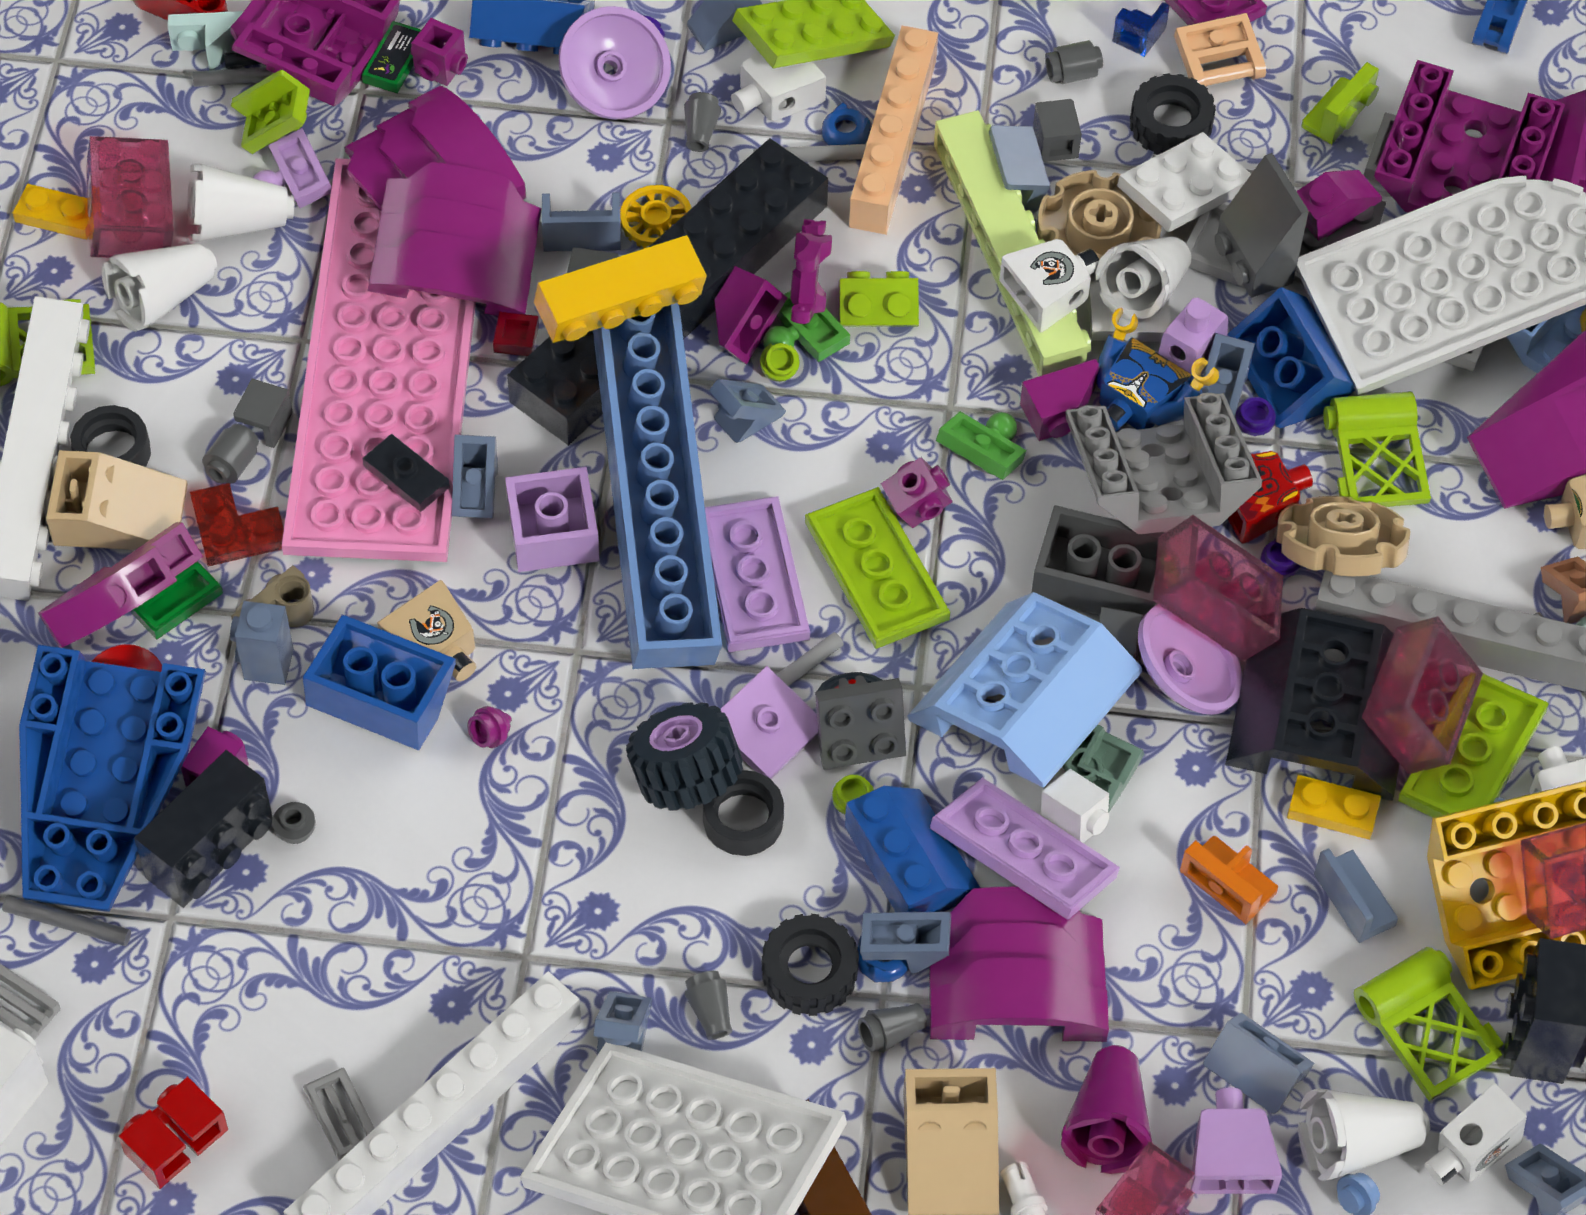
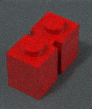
M188 1076L178 1085L173 1084L167 1087L157 1099L158 1107L153 1111L149 1109L144 1114H137L132 1117L118 1136L124 1154L159 1189L191 1163L190 1158L183 1152L186 1149V1145L199 1156L229 1130L223 1110Z

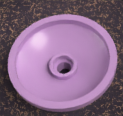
M606 6L585 13L568 29L559 50L560 75L568 93L582 108L602 118L628 119L644 113L660 99L669 81L671 71L670 54L662 34L646 17L627 8ZM603 64H610L614 68V74L609 75L605 73Z
M1173 602L1158 604L1143 616L1138 628V645L1141 659L1151 679L1167 697L1188 710L1207 715L1223 713L1237 702L1240 697L1243 679L1240 663L1233 647L1213 622L1195 609Z

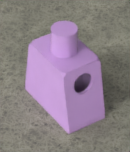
M1193 298L1165 330L1158 354L1192 375L1191 367L1194 361L1199 358L1209 360L1215 334L1227 336L1228 316L1200 298ZM1182 351L1185 352V360H1180ZM1206 367L1201 371V375L1206 371Z
M1228 1087L1217 1090L1215 1093L1216 1109H1204L1199 1117L1190 1193L1276 1194L1282 1178V1169L1266 1112L1263 1109H1244L1242 1091L1238 1088Z

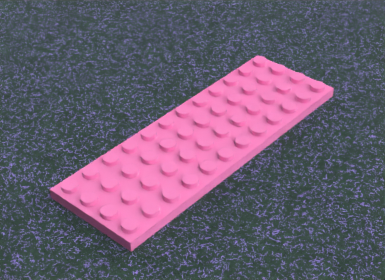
M336 158L282 539L283 555L447 562L452 522L455 434L461 435L476 302L411 289L408 291L407 298L367 291L381 211L365 191L348 175L347 167L351 159ZM390 434L397 437L449 479L450 488L422 512L363 466L362 458Z

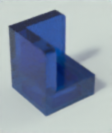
M1162 2L1152 16L1138 9L1130 11L1122 8L1115 17L1112 42L1145 57L1167 27L1170 5Z

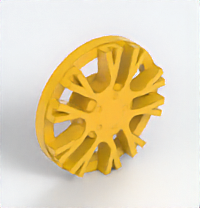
M664 185L645 186L632 192L622 203L621 226L629 241L633 240L637 246H643L645 249L663 235L664 231L668 230L672 224H675L685 214L683 213H687L691 209V205L685 195L672 187ZM655 194H662L661 201L655 200ZM645 196L648 202L643 206L636 202L637 199ZM672 197L680 202L673 207L668 205ZM628 222H638L639 224L630 227ZM653 234L659 235V237L653 238L650 236H652Z

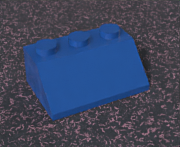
M472 0L469 38L479 39V45L486 47H501L502 42L516 43L517 50L538 52L539 46L553 47V54L559 55L560 46L566 32L579 17L594 9L595 0Z
M1280 287L1227 334L1229 337L1255 343L1248 379L1259 398H1263L1271 404L1276 415L1275 426L1278 428L1323 414L1324 407L1330 406L1332 398L1346 397L1355 391L1354 383L1322 322L1307 297Z
M342 614L303 676L306 706L420 750L439 718L456 659Z
M882 786L846 803L845 829L895 912H945L956 907L972 889L981 888L955 845L930 829L932 817L936 814L921 790Z

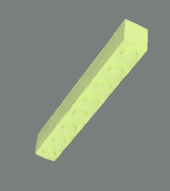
M979 110L938 120L935 123L934 147L1038 376L1086 362L1087 353L1091 352V341L1088 332L1085 329L1081 330L1078 325L1076 309L1040 333L1000 282L1002 256L1045 243L1044 239L1039 240L1037 237L1033 214L1030 210L1025 211L1022 204L1021 190H1007L1004 187L989 136L991 125L984 123Z

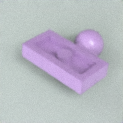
M303 128L268 145L279 166V171L262 170L253 177L254 179L279 186L287 184L299 208L330 194L332 189Z

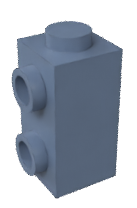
M243 601L240 617H233L230 628V640L236 642L235 662L241 664L244 680L285 685L294 651L286 607Z

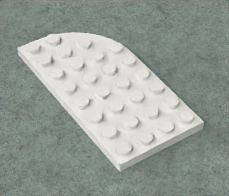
M1526 176L1491 180L1300 256L1296 270L1333 346L1354 383L1357 396L1586 305V193L1583 192L1584 188L1555 178L1553 182L1526 180Z

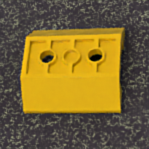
M1586 780L1432 818L1427 861L1443 936L1469 989L1473 990L1516 979L1518 973L1523 974L1526 953L1533 954L1539 938L1586 945ZM1564 858L1569 865V873L1563 881L1556 882L1551 875V867L1557 859ZM1483 878L1488 884L1489 891L1484 900L1475 902L1470 895V887L1476 879Z

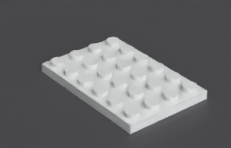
M606 1042L522 1172L520 1178L524 1188L607 1215H795L847 1125L845 1113L839 1110L626 1046L613 1045Z

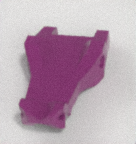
M804 219L802 232L796 233L794 249L796 268L792 271L790 299L794 304L791 311V321L795 323L807 324L811 321L814 313L825 312L826 292L818 283L819 264L831 254L832 235H823L826 230V221Z

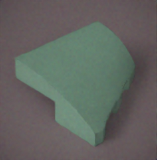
M1097 725L1064 763L1062 768L1065 772L1072 769L1108 792L1109 813L1144 756V751L1105 732L1104 727Z

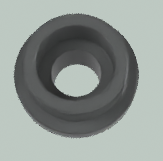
M290 802L276 810L272 818V826L278 838L290 844H299L306 841L313 833L316 820L314 812L309 806L300 802ZM291 818H301L296 824H288L286 822Z

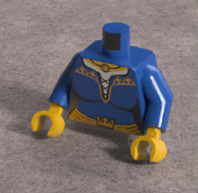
M1118 308L1112 315V323L1116 329L1113 335H1108L1099 356V369L1096 378V385L1101 390L1099 403L1101 406H1106L1115 432L1125 423L1139 430L1184 419V397L1198 396L1203 393L1201 390L1203 386L1215 384L1219 379L1218 369L1213 367L1207 376L1201 377V371L1207 366L1208 361L1205 358H1199L1192 364L1191 375L1135 338L1131 337L1128 341L1124 340L1126 334L1136 330L1138 318L1133 314L1130 324L1122 327L1119 325V319L1123 314V309Z

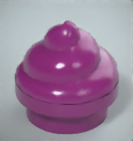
M484 706L477 709L468 720L469 735L473 742L481 748H496L504 744L508 738L512 718L500 709Z

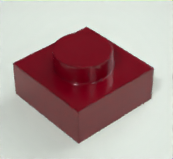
M499 312L493 340L494 353L520 356L530 355L535 349L539 317L536 315Z

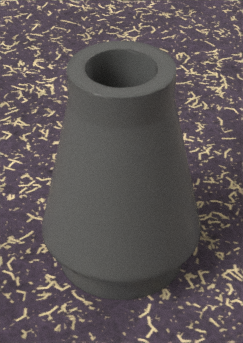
M696 92L691 94L689 100L684 104L687 135L686 147L695 152H704L709 148V141L721 114V107L716 96L705 92Z
M715 970L702 972L688 978L685 981L687 990L684 992V995L705 1030L707 1039L715 1040L731 1034L733 1030L729 1017L726 980L721 979L719 972Z
M919 1003L902 1007L868 1010L866 1016L858 1020L860 1038L866 1049L870 1052L878 1050L884 1053L913 1033L927 1027L926 1014Z

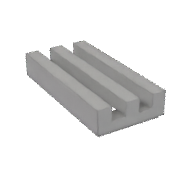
M0 964V980L45 1009L44 1013H42L0 985V998L36 1022L30 1026L2 1006H0V1021L13 1030L18 1028L26 1032L35 1040L60 1011L59 1002Z
M344 1067L303 1086L307 1099L338 1161L361 1140H359L332 1084L340 1082L366 1136L375 1129ZM321 1089L324 1090L351 1144L347 1147H343L317 1094V1091Z

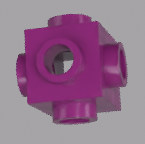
M430 18L411 43L415 73L426 80L436 81L448 86L456 74L460 75L464 71L468 61V55L465 53L464 31Z
M922 457L905 463L898 469L897 473L880 483L896 513L912 528L925 520L937 517L943 511V508L953 502L946 490L951 484L939 465L932 468Z

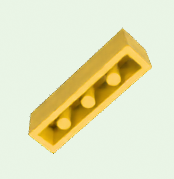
M685 235L538 282L534 304L552 343L564 339L574 341L582 338L589 331L601 327L611 329L619 326L626 319L638 315L648 317L656 314L663 307L675 303L679 305L688 304L701 295L707 275L688 236Z

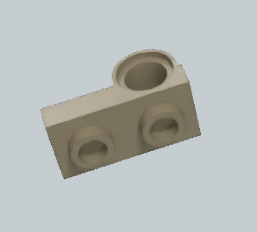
M294 565L284 573L273 576L261 592L252 599L245 600L285 606L289 627L304 626L314 616L310 584L304 577V574ZM292 599H300V600L297 601V602H293V603L288 602V601H290V600H292ZM243 602L236 608L234 614L231 615V619L234 616L240 617Z

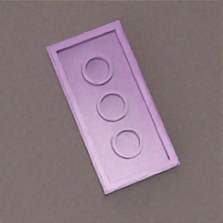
M779 497L705 507L715 592L728 653L810 640V629Z
M983 777L932 817L930 829L1067 920L1114 881L1120 869L1119 866Z

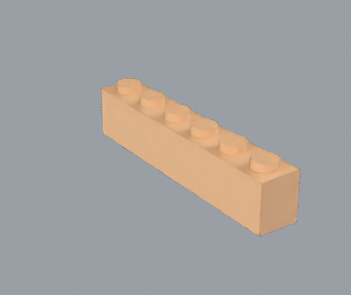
M901 26L850 198V228L887 235L935 68L938 32Z

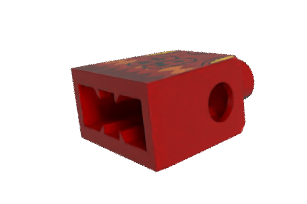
M1267 451L1251 454L1262 479V487L1227 518L1241 544L1248 543L1277 527L1280 513L1289 505L1299 504V491L1313 486L1311 472L1305 464L1287 470L1276 452Z

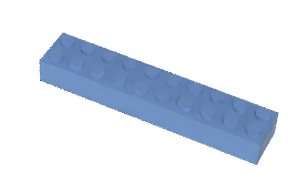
M675 303L663 307L659 312L648 317L638 315L626 319L617 327L611 329L601 327L593 330L632 669L715 665L722 648L679 304Z

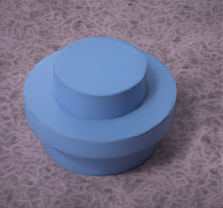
M1364 1173L1347 1174L1339 1179L1337 1183L1338 1200L1345 1211L1353 1215H1370L1375 1211L1376 1204L1380 1200V1192L1375 1182Z

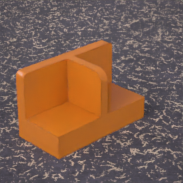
M1212 836L1203 846L1195 840L1184 851L1180 872L1245 924L1278 891L1277 884L1249 863L1252 849L1247 845L1237 853L1218 837Z

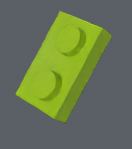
M1366 62L1351 80L1340 77L1302 120L1301 127L1332 145L1345 129L1348 130L1353 125L1358 114L1365 106L1368 107L1374 101L1379 91V86L1376 85L1379 69Z
M279 70L233 97L231 107L246 117L241 147L254 154L286 134L299 130L307 118L306 109L310 89L286 71Z
M867 271L847 272V278L839 279V323L843 327H918V278H909V272L907 271L886 272V278H870V272Z

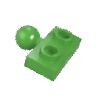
M790 291L784 294L787 300L776 316L784 326L770 328L765 333L763 339L764 348L769 344L773 346L779 343L794 347L795 341L798 340L818 363L850 344V334L826 308L825 312L814 313L811 321L807 324L792 322L791 311L794 304L790 299Z
M960 411L939 429L936 438L937 442L946 446L955 454L963 456L983 468L987 473L1001 480L1005 479L1023 463L1027 451L1011 441L1017 433V423L1010 414L1005 412H998L990 416L985 426Z

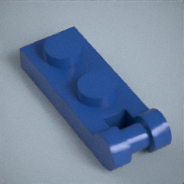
M1487 0L1475 30L1472 44L1483 47L1485 43L1498 47V52L1508 54L1528 0ZM1490 25L1504 29L1503 33L1489 29Z

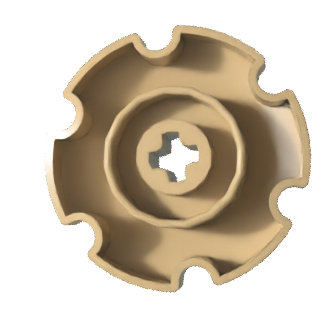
M1096 170L1074 173L1059 180L1055 186V194L1043 197L1038 212L1037 236L1039 240L1044 239L1045 242L1055 239L1063 240L1074 255L1087 249H1092L1100 260L1109 249L1118 244L1160 238L1162 226L1117 187L1121 174L1114 172L1112 176L1104 178L1099 176Z
M1319 496L1307 498L1305 504L1289 505L1280 513L1276 542L1282 544V553L1287 558L1308 569L1315 571L1326 570L1332 572L1333 575L1369 576L1380 574L1381 568H1396L1404 562L1408 555L1410 529L1403 527L1404 519L1398 513L1371 501L1360 502L1352 497Z

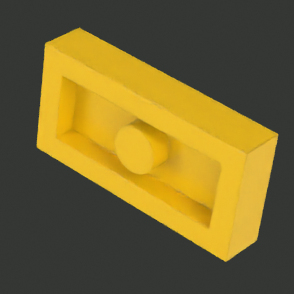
M27 184L12 213L16 223L87 240L102 210L100 202L91 199L90 217H88V198Z
M1297 775L1287 818L1370 840L1381 796Z

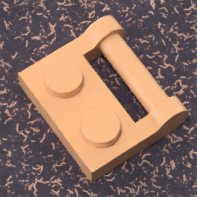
M1247 13L1176 28L1174 38L1188 78L1192 77L1198 80L1197 82L1201 85L1209 86L1251 77L1255 80L1266 76V65ZM1241 55H1245L1248 61L1203 71L1201 64Z

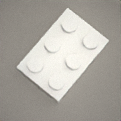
M1202 132L1124 172L1119 176L1117 187L1164 229L1171 232L1233 199L1251 173Z

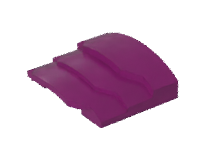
M252 0L230 28V32L236 40L232 45V50L266 65V70L273 73L279 70L286 71L310 89L309 96L336 106L351 93L361 80L365 68L392 21H395L398 15L400 0Z
M441 85L409 101V109L376 126L377 130L344 147L346 154L351 158L347 167L348 175L365 191L380 211H382L387 178H409L430 162L460 165L507 176L522 199H526L525 182L499 141L479 116L461 98Z
M430 162L409 178H387L367 291L407 298L408 291L411 289L486 304L484 314L499 316V312L525 314L542 208L523 201L509 177L471 167Z
M1019 887L972 889L950 912L949 956L929 966L930 1039L974 1040L976 1025L1062 1026V1041L1107 1042L1109 1020L1102 919L1078 911L1067 920Z

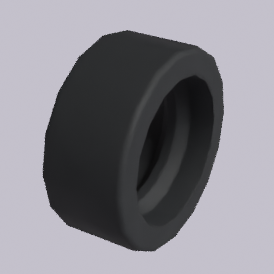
M116 405L97 407L85 413L75 423L70 435L72 451L87 452L88 444L95 437L105 432L120 431L133 436L135 443L127 453L117 458L144 467L147 466L151 456L147 427L141 417L129 408Z
M742 770V773L737 775L738 780L736 783L726 788V793L713 798L711 802L703 805V824L707 837L717 848L732 855L749 856L763 852L776 842L783 828L784 801L780 789L770 778L756 771ZM738 795L754 796L767 805L769 810L768 820L757 829L748 831L733 830L720 821L718 816L719 806L730 797Z

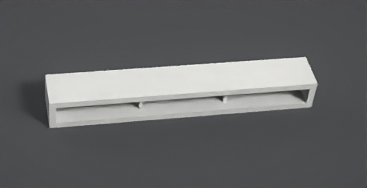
M37 296L34 298L0 464V597L29 601L32 586H40L43 562H37L39 550H47L50 533L48 526H44L45 517L49 506L59 446H67L70 422L64 420L66 410L74 411L77 387H71L73 376L80 377L82 371L83 353H78L79 344H87L90 320L83 319V303Z
M548 971L283 1211L284 1215H372L581 1023L580 999Z

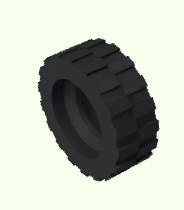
M1170 73L1159 77L1154 76L1149 81H1144L1140 85L1139 90L1135 91L1132 101L1130 130L1134 133V139L1137 142L1139 141L1144 149H1149L1154 152L1153 154L1159 155L1202 132L1209 137L1212 133L1216 105L1213 104L1214 98L1212 94H1209L1208 88L1204 84L1201 85L1197 82L1198 80L1192 77H1184L1182 74L1170 75ZM1161 105H1177L1190 112L1191 120L1183 126H1168L1154 118V111Z
M811 913L808 916L800 914L795 915L793 919H785L780 922V926L776 929L773 928L769 933V939L765 941L763 946L762 980L764 986H767L768 995L771 999L774 998L780 1007L792 1010V1013L798 1015L804 1013L809 1014V1016H817V1013L825 1012L826 1014L833 1011L834 1007L841 1006L846 1002V997L849 994L851 995L855 988L859 961L856 942L853 936H849L848 929L843 925L840 926L835 922V919L828 916L824 918L820 917L819 914ZM804 946H815L824 950L829 955L832 963L828 976L817 983H803L794 978L788 968L789 958L794 951Z

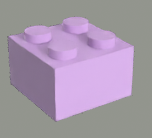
M587 467L505 477L507 503L518 572L600 561L598 530Z

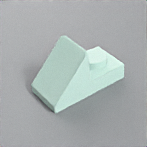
M244 11L168 15V31L172 51L206 49L209 70H214L225 61L224 54L235 52L232 50V45L236 40L232 36L230 28Z

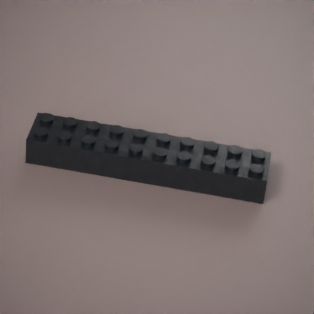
M771 138L764 142L649 246L651 247L687 235L707 275L701 295L688 304L679 305L683 340L716 310L715 298L735 266L755 274L796 236V233L802 231L804 219H815L827 207L828 177ZM593 330L574 341L564 339L552 343L549 336L507 374L509 402L568 446L603 414Z

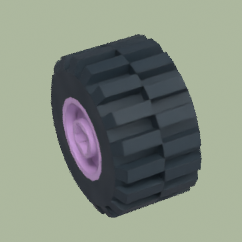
M683 703L680 706L674 705L662 712H656L650 716V719L643 721L637 726L638 730L631 733L629 737L630 743L626 745L627 757L644 799L649 804L653 803L654 807L659 809L667 807L669 811H677L680 808L687 810L695 808V806L700 804L705 805L711 802L713 798L726 793V788L736 783L738 780L737 775L741 774L743 769V758L725 712H721L719 707H709L708 703Z

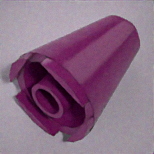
M1111 1045L1097 1051L1063 1126L1061 1147L1065 1155L1078 1166L1086 1168L1087 1162L1101 1165L1100 1173H1127L1140 1168L1146 1162V1156L1151 1151L1152 1138L1139 1060L1133 1052L1123 1046Z

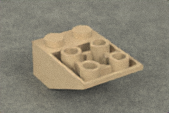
M59 450L46 516L53 545L136 550L175 522L182 521L188 485L187 480L100 452Z
M996 1068L905 1069L903 1101L908 1215H999Z

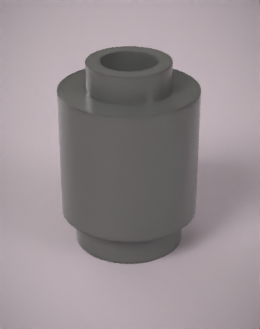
M1087 40L1054 47L1053 52L1045 54L1048 77L1052 83L1059 81L1061 84L1097 77L1098 69L1103 68V57L1099 46L1094 47L1092 42Z
M233 424L230 428L224 429L202 459L206 474L217 483H235L257 454L259 439L256 434L242 424Z

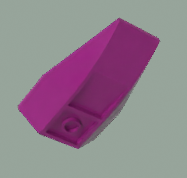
M1586 330L1577 336L1467 437L1504 509L1562 496L1569 480L1586 475Z

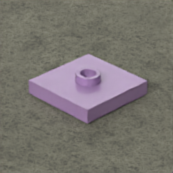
M768 666L759 672L721 708V712H725L743 760L754 771L770 779L818 735L817 714Z

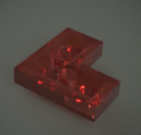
M230 483L190 492L208 567L282 550L284 527L278 506L238 515Z

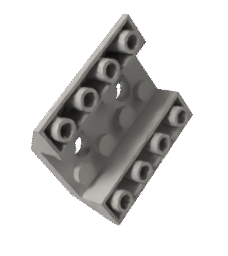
M1202 393L1194 397H1184V425L1164 424L1157 428L1139 430L1126 428L1115 432L1106 406L1086 405L1079 409L1066 410L1068 425L1098 505L1138 535L1220 526L1262 487L1260 474L1224 393Z

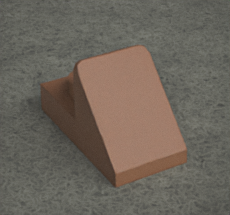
M1577 556L1541 567L1542 582L1561 595L1564 622L1570 624L1578 622L1586 615V562Z

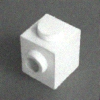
M1072 769L1067 770L1042 790L1041 816L1082 843L1093 835L1100 834L1109 822V793Z

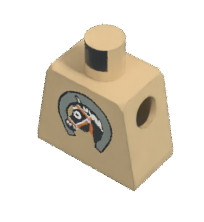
M441 579L377 622L378 628L455 658L456 664L452 676L457 681H464L474 673L476 663L468 656L475 649L472 626Z

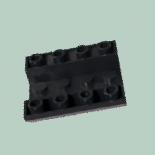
M1298 608L1255 620L1225 765L1267 774L1271 758L1354 775L1351 788L1380 795L1381 799L1393 801L1419 655L1385 625L1305 608ZM1328 649H1336L1344 654L1345 659L1340 662H1334L1325 657L1323 652ZM1317 719L1325 720L1332 726V730L1327 733L1317 732L1311 727L1310 722Z

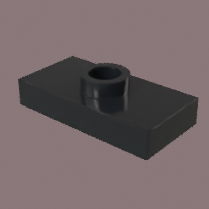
M390 434L362 458L363 466L420 512L450 488L447 477L393 434Z

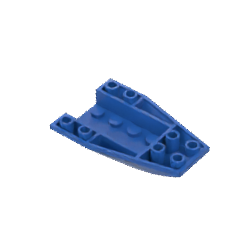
M38 645L19 724L22 890L24 899L110 912L139 854L134 837L158 815L189 753L206 675L205 669L163 663L161 672L90 662L78 650Z

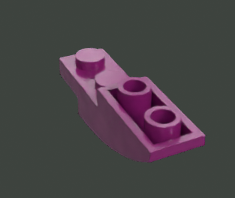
M175 522L112 567L104 566L39 611L38 614L58 646L63 648L106 626L175 583L177 581L175 576L203 558V555L183 522Z

